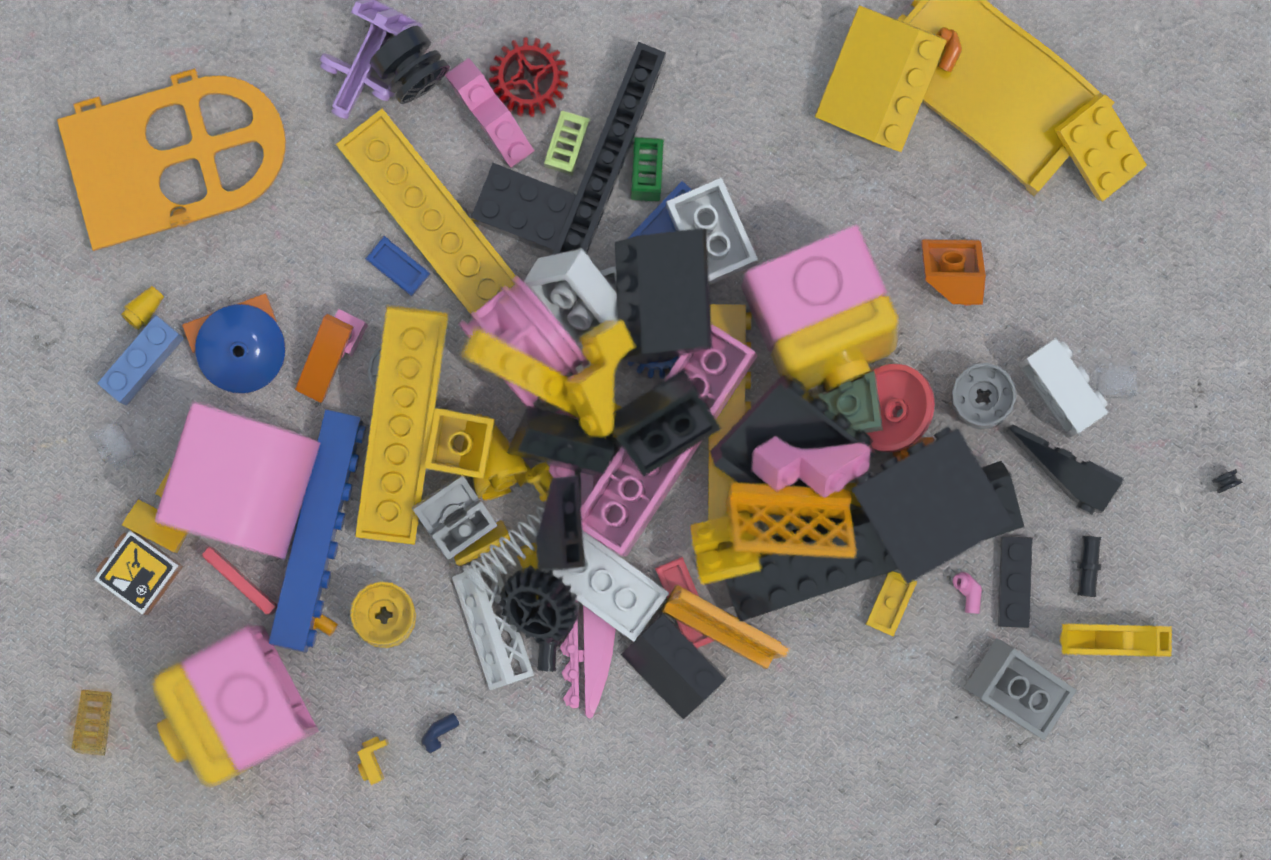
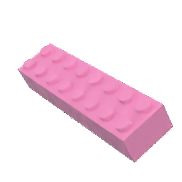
M711 324L712 348L681 355L665 380L684 369L713 416L717 419L758 355L752 349ZM701 442L643 477L621 446L581 507L582 530L621 556L627 557Z

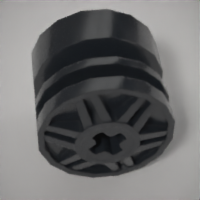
M418 25L412 26L391 38L370 59V65L381 79L386 80L394 77L388 89L393 93L397 92L395 98L402 105L423 96L433 89L450 68L445 60H440L441 54L439 51L434 50L425 54L431 45V41Z

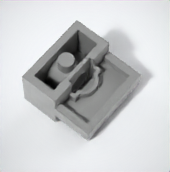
M458 475L412 507L447 560L498 526L463 475Z

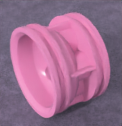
M518 276L512 279L514 286L510 289L507 286H503L501 288L502 291L479 310L473 311L470 314L473 319L468 324L463 320L458 324L469 339L474 328L480 329L565 376L569 373L573 376L576 375L578 372L575 368L580 364L584 368L590 364L564 328ZM503 379L526 407H535L533 403L538 399L545 402L543 399Z

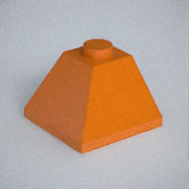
M922 240L921 247L925 281L952 304L965 306L983 305L986 273L981 240Z

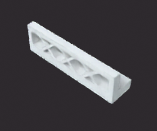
M491 563L488 566L498 579V582L491 578L492 586L485 593H482L471 582L465 572L452 577L489 690L534 676L520 632L516 633L517 627L514 624L509 625V617L502 615V612L500 618L493 613L492 603L493 601L498 604L500 603V593L504 584L498 566ZM481 567L476 568L479 574L485 572ZM503 629L510 634L511 642L509 646L502 640L501 633ZM512 658L519 661L522 673L514 676L510 664Z

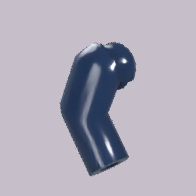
M451 713L432 723L423 735L421 743L422 746L425 745L428 753L441 748L442 744L438 737L459 727V721L455 714Z

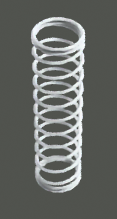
M537 506L536 509L540 520L532 514L527 515L531 527L524 522H518V528L522 535L515 530H509V536L513 543L504 537H500L499 541L504 551L496 545H490V550L495 559L487 553H481V559L486 568L476 560L471 562L473 569L468 565L463 568L471 582L482 593H485L489 587L479 574L474 563L480 566L495 582H498L483 555L497 565L504 574H507V571L499 561L493 548L505 556L513 566L517 564L508 553L502 540L513 547L523 559H526L511 532L522 539L532 551H535V548L523 532L521 525L525 526L537 537L538 532L532 524L530 517L540 524L542 516L539 509L544 511L543 507Z

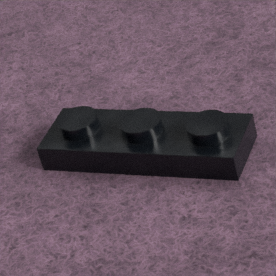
M1001 537L998 627L1029 628L1033 538Z

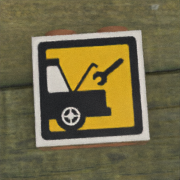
M129 531L128 534L123 533L114 545L116 550L111 557L104 558L96 569L98 575L94 580L142 615H149L184 566L143 536L134 531Z

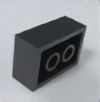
M492 163L471 219L474 224L553 254L576 195Z

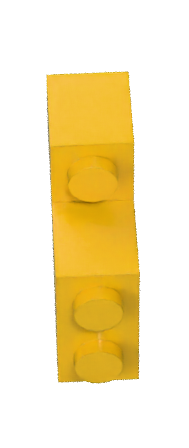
M606 320L579 337L583 346V354L590 361L591 365L564 382L568 390V398L575 406L580 416L581 427L587 432L588 436H606L613 430L614 372L620 359L635 347L623 320Z
M1062 624V632L1060 634L1062 654L1172 657V626Z

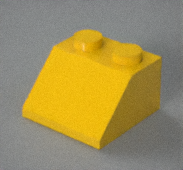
M435 408L424 468L484 479L495 419Z

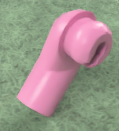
M966 572L956 574L952 582L954 587L966 597L965 613L980 614L981 585Z

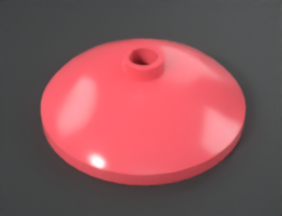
M888 364L873 370L877 378L883 430L867 434L873 440L871 445L874 450L897 452L912 446L925 434L933 418L935 403L932 388L921 373L907 365ZM903 409L902 415L897 417V412Z

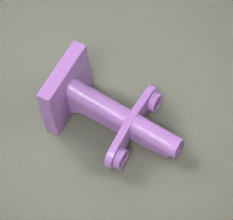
M377 0L356 1L351 13L367 20L371 24L353 64L350 65L325 53L320 58L322 62L320 67L333 74H336L338 70L347 74L332 105L333 109L331 112L338 117L348 119L365 84L374 89L372 94L381 100L388 101L390 97H394L395 93L388 89L389 85L370 75L373 67L370 65V59L388 41L391 34L396 36L412 26L418 25L421 28L423 24Z

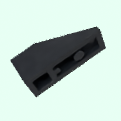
M579 476L551 479L536 538L538 570H566L585 567Z

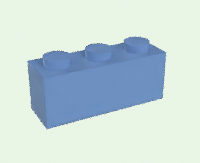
M155 315L97 384L119 403L127 406L182 342L184 337L163 319Z

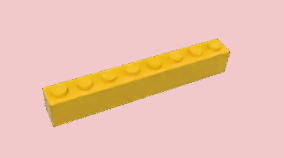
M710 304L711 324L751 349V342H746V330H751V312H746V304ZM751 371L746 373L716 419L721 430L708 437V520L730 515L726 511V500L731 483L738 482L714 465L710 451L751 408V401H745V389H751Z

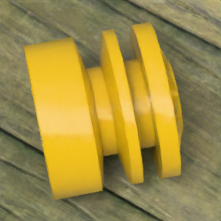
M380 581L369 584L358 592L352 602L350 616L353 627L365 642L374 647L387 649L398 646L409 638L415 628L416 611L414 604L405 590L394 583ZM382 609H387L389 614H393L392 618H388L387 624H383L380 619H376L377 615L382 614Z

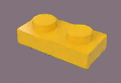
M895 571L888 572L865 625L894 637L917 581L907 585L899 573Z

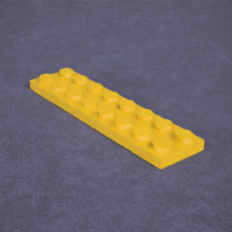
M383 108L336 144L470 314L473 311L479 310L502 291L501 288L503 286H507L509 289L514 286L512 279L516 275Z
M387 305L355 533L357 538L415 545L419 518L412 507L422 499L426 471L424 466L434 416L448 313Z

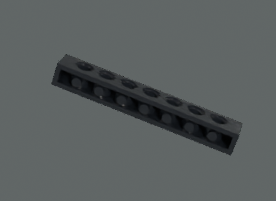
M638 42L552 255L582 249L587 255L666 60V52Z

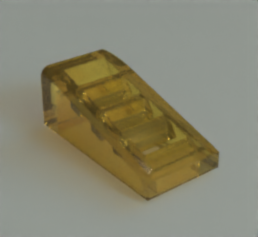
M81 690L71 747L76 753L105 756L112 701L111 692ZM88 701L103 702L102 708L88 706ZM87 713L98 714L101 717L100 719L86 718ZM85 726L99 727L98 732L85 731ZM84 738L97 739L96 744L83 743Z

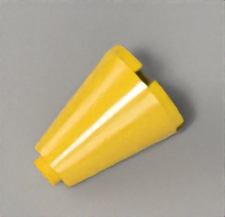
M495 423L484 479L473 477L475 492L478 498L482 497L483 500L496 499L511 493L510 487L517 482L520 487L527 483L525 476L530 470L529 465L522 457L508 454L510 442Z

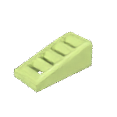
M561 110L544 161L545 168L573 176L590 121L589 118ZM565 120L581 125L580 130L564 126ZM561 132L577 136L576 141L561 137ZM558 142L573 146V151L557 147ZM555 153L570 157L569 162L554 158Z

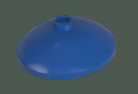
M245 304L229 305L210 315L201 326L195 344L196 359L204 376L218 388L232 393H250L268 385L279 373L284 362L286 350L284 336L277 322L265 311ZM237 345L242 346L245 351L244 355H235L233 352L234 347Z

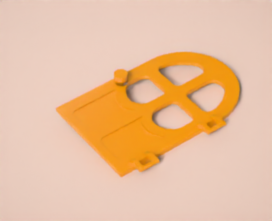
M194 68L170 75L173 86L104 106H102L100 96L74 103L76 114L59 118L57 122L92 250H100L178 226L185 227L189 223L242 208L263 195L277 178L286 150L284 125L270 99L258 88L241 79L228 76H206L199 78L197 70ZM188 76L192 77L190 81L180 84L178 82V79ZM211 94L234 97L251 108L253 120L247 127L217 136H210L205 127L200 109V100L204 96ZM92 104L96 106L94 109L82 111V107ZM172 105H181L185 109L191 130V142L164 151L153 148L148 143L146 137L149 119L159 109ZM250 142L260 144L263 148L264 158L256 174L235 191L224 190L217 170L215 155L220 151ZM192 159L198 160L207 188L206 196L200 201L186 205L171 202L165 197L160 188L162 173L169 166ZM177 207H182V208L176 209V210L173 212L172 216H171V212H172L175 208H177Z

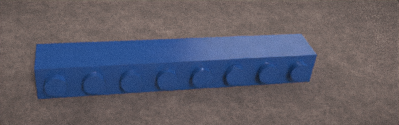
M325 409L318 438L320 446L304 495L268 643L272 646L307 653L309 647H314L317 637V630L313 629L315 619L321 618L324 608V601L320 600L323 588L328 589L331 579V571H327L330 559H335L338 550V542L334 540L337 530H342L345 521V513L341 511L344 501H349L352 492V484L348 482L351 472H356L359 463V455L355 453L358 443L362 444L365 438L366 426H362L363 421L361 417Z

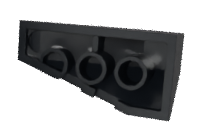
M1012 424L1006 430L1010 437L1071 500L1078 503L1076 508L1089 515H1093L1094 512L1102 513L1124 481V478L1089 460L1087 462L1081 461V463L1075 461L1077 457L1064 448L1055 447L1052 449L1048 447L1050 445L1048 441Z

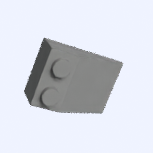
M998 638L995 639L964 687L1043 740L1046 739L1077 691Z

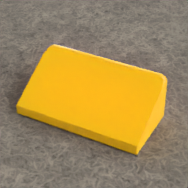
M138 499L124 519L122 526L174 553H178L189 531L156 522L155 518L158 509Z
M502 520L496 522L497 527L456 554L454 560L457 566H463L481 557L482 552L489 553L491 551L490 545L500 547V537L511 541L509 531Z

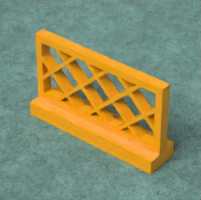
M731 483L726 500V511L730 514L733 549L740 552L854 558L856 547L849 507L851 492L850 490L841 489L823 498L811 487L785 486L779 491H775L769 485ZM749 511L754 516L747 521L738 513ZM767 514L782 515L784 518L776 522ZM797 516L812 517L814 520L807 524ZM827 518L843 519V522L837 526ZM759 520L770 527L765 533L754 526ZM791 522L800 531L793 535L784 528L787 523ZM819 523L831 531L825 537L813 529ZM748 531L757 539L755 541H741L740 535ZM777 532L787 541L785 543H776L770 537ZM807 534L817 543L815 545H807L800 539ZM837 536L846 543L847 547L836 546L830 540Z
M679 585L674 586L661 611L764 669H768L773 659L786 657L789 648L782 645L780 641L744 621L740 622L737 617Z

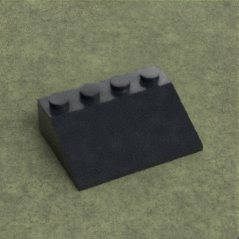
M700 228L640 235L615 242L618 320H623L635 346L620 360L647 364L712 348L706 229Z

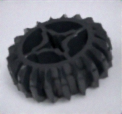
M530 565L525 569L520 568L506 580L500 593L501 601L499 605L503 607L502 615L509 617L508 624H514L517 627L516 633L522 631L525 633L526 639L534 637L535 641L539 643L543 638L549 644L553 640L559 641L572 630L579 616L578 608L580 604L576 602L577 594L570 592L571 584L565 585L562 582L563 576L557 578L554 576L553 570L545 572L544 570H538V568L535 569Z

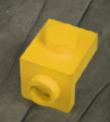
M378 736L363 742L364 749L357 751L361 761L357 765L361 777L364 781L369 780L371 785L385 779L373 751L389 745L388 739L380 741Z

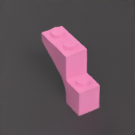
M469 58L445 75L457 95L476 118L510 168L534 152V149L508 108L496 96L483 74Z
M774 437L753 451L752 472L775 491L793 484L800 478L825 498L834 491L841 490L845 484L856 477L863 476L867 472L870 448L865 444L856 443L804 450L792 447L781 441L778 437Z

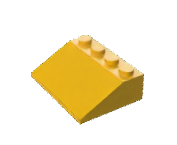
M858 5L814 117L877 144L902 152L947 40L941 36Z

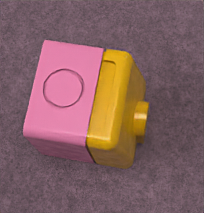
M858 225L751 269L744 275L741 286L768 351H772L771 358L779 376L784 374L790 380L796 378L807 390L823 384L826 392L848 381L852 382L871 371L869 364L888 357L897 347L898 316L889 295L885 296L887 294L886 288Z
M247 626L164 670L154 679L153 692L166 716L165 719L157 722L159 735L169 754L177 763L189 760L198 780L205 787L212 788L221 785L319 732L275 646L268 644L270 636L264 626Z

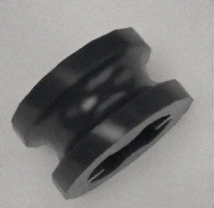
M1237 469L1212 479V482L1218 485L1217 493L1224 492L1243 483L1241 479L1236 477Z

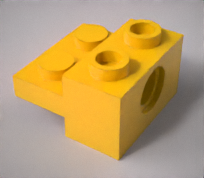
M749 511L738 513L747 521L751 519ZM730 515L690 525L692 544L696 554L698 576L701 584L761 570L760 553L734 551ZM748 531L740 535L741 541H755L757 539Z

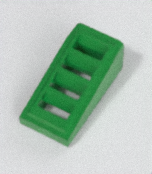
M634 137L631 200L660 201L664 139ZM640 150H657V155L641 154L639 152ZM639 162H654L656 166L639 165ZM638 174L655 175V178L638 177Z

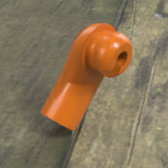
M944 27L937 33L938 36L947 40L944 46L945 52L938 67L951 73L961 54L962 47L957 32Z

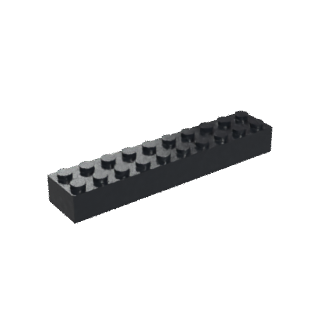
M999 461L981 467L1014 523L988 539L1023 528L1024 523L1013 480L1003 462ZM861 507L850 511L856 547L854 558L760 553L761 570L727 578L724 581L736 616L742 622L897 570L898 568ZM828 518L837 526L843 522V519ZM820 523L813 528L824 537L831 532ZM798 528L789 532L795 535L800 531V529ZM807 534L800 539L807 545H815L817 543ZM781 535L771 537L776 543H785L787 541ZM837 536L830 540L836 546L847 547L846 543Z

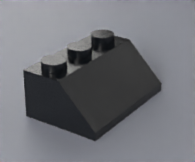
M684 369L613 413V432L643 477L721 430L720 425Z
M527 406L509 445L508 454L542 463L546 462L550 465L592 476L604 474L614 453V433L612 430L606 436H588L587 432L581 427L580 419Z
M664 613L621 654L682 719H685L726 680V676Z

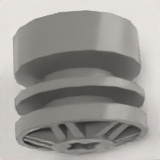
M989 363L974 364L965 369L956 379L951 394L952 408L958 419L969 427L976 429L993 428L1002 423L1013 410L1016 400L1015 384L1010 375L999 366ZM987 391L990 394L988 397L989 404L986 405L984 402L978 404L975 401L978 397L976 392L985 393Z

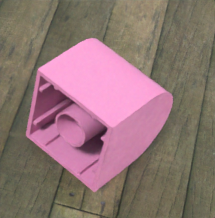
M193 402L190 405L155 521L285 559L320 442Z

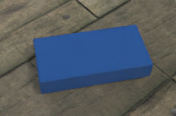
M385 236L365 258L411 297L430 276V272Z

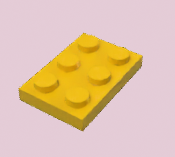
M1099 93L1054 129L1092 193L1099 201L1103 202L1147 166L1104 94Z

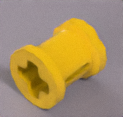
M546 462L537 464L525 476V480L528 483H532L539 492V499L542 502H546L551 479L554 478L549 471L550 466Z

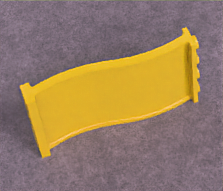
M914 0L911 4L914 9L910 14L906 16L903 13L897 20L937 35L941 28L953 29L957 32L962 47L961 54L951 73L938 67L945 52V49H943L922 102L985 150L1017 178L1030 194L1035 196L1070 156L1054 129L1100 92L1061 57L1005 16L987 0ZM1105 95L1112 106L1115 102Z

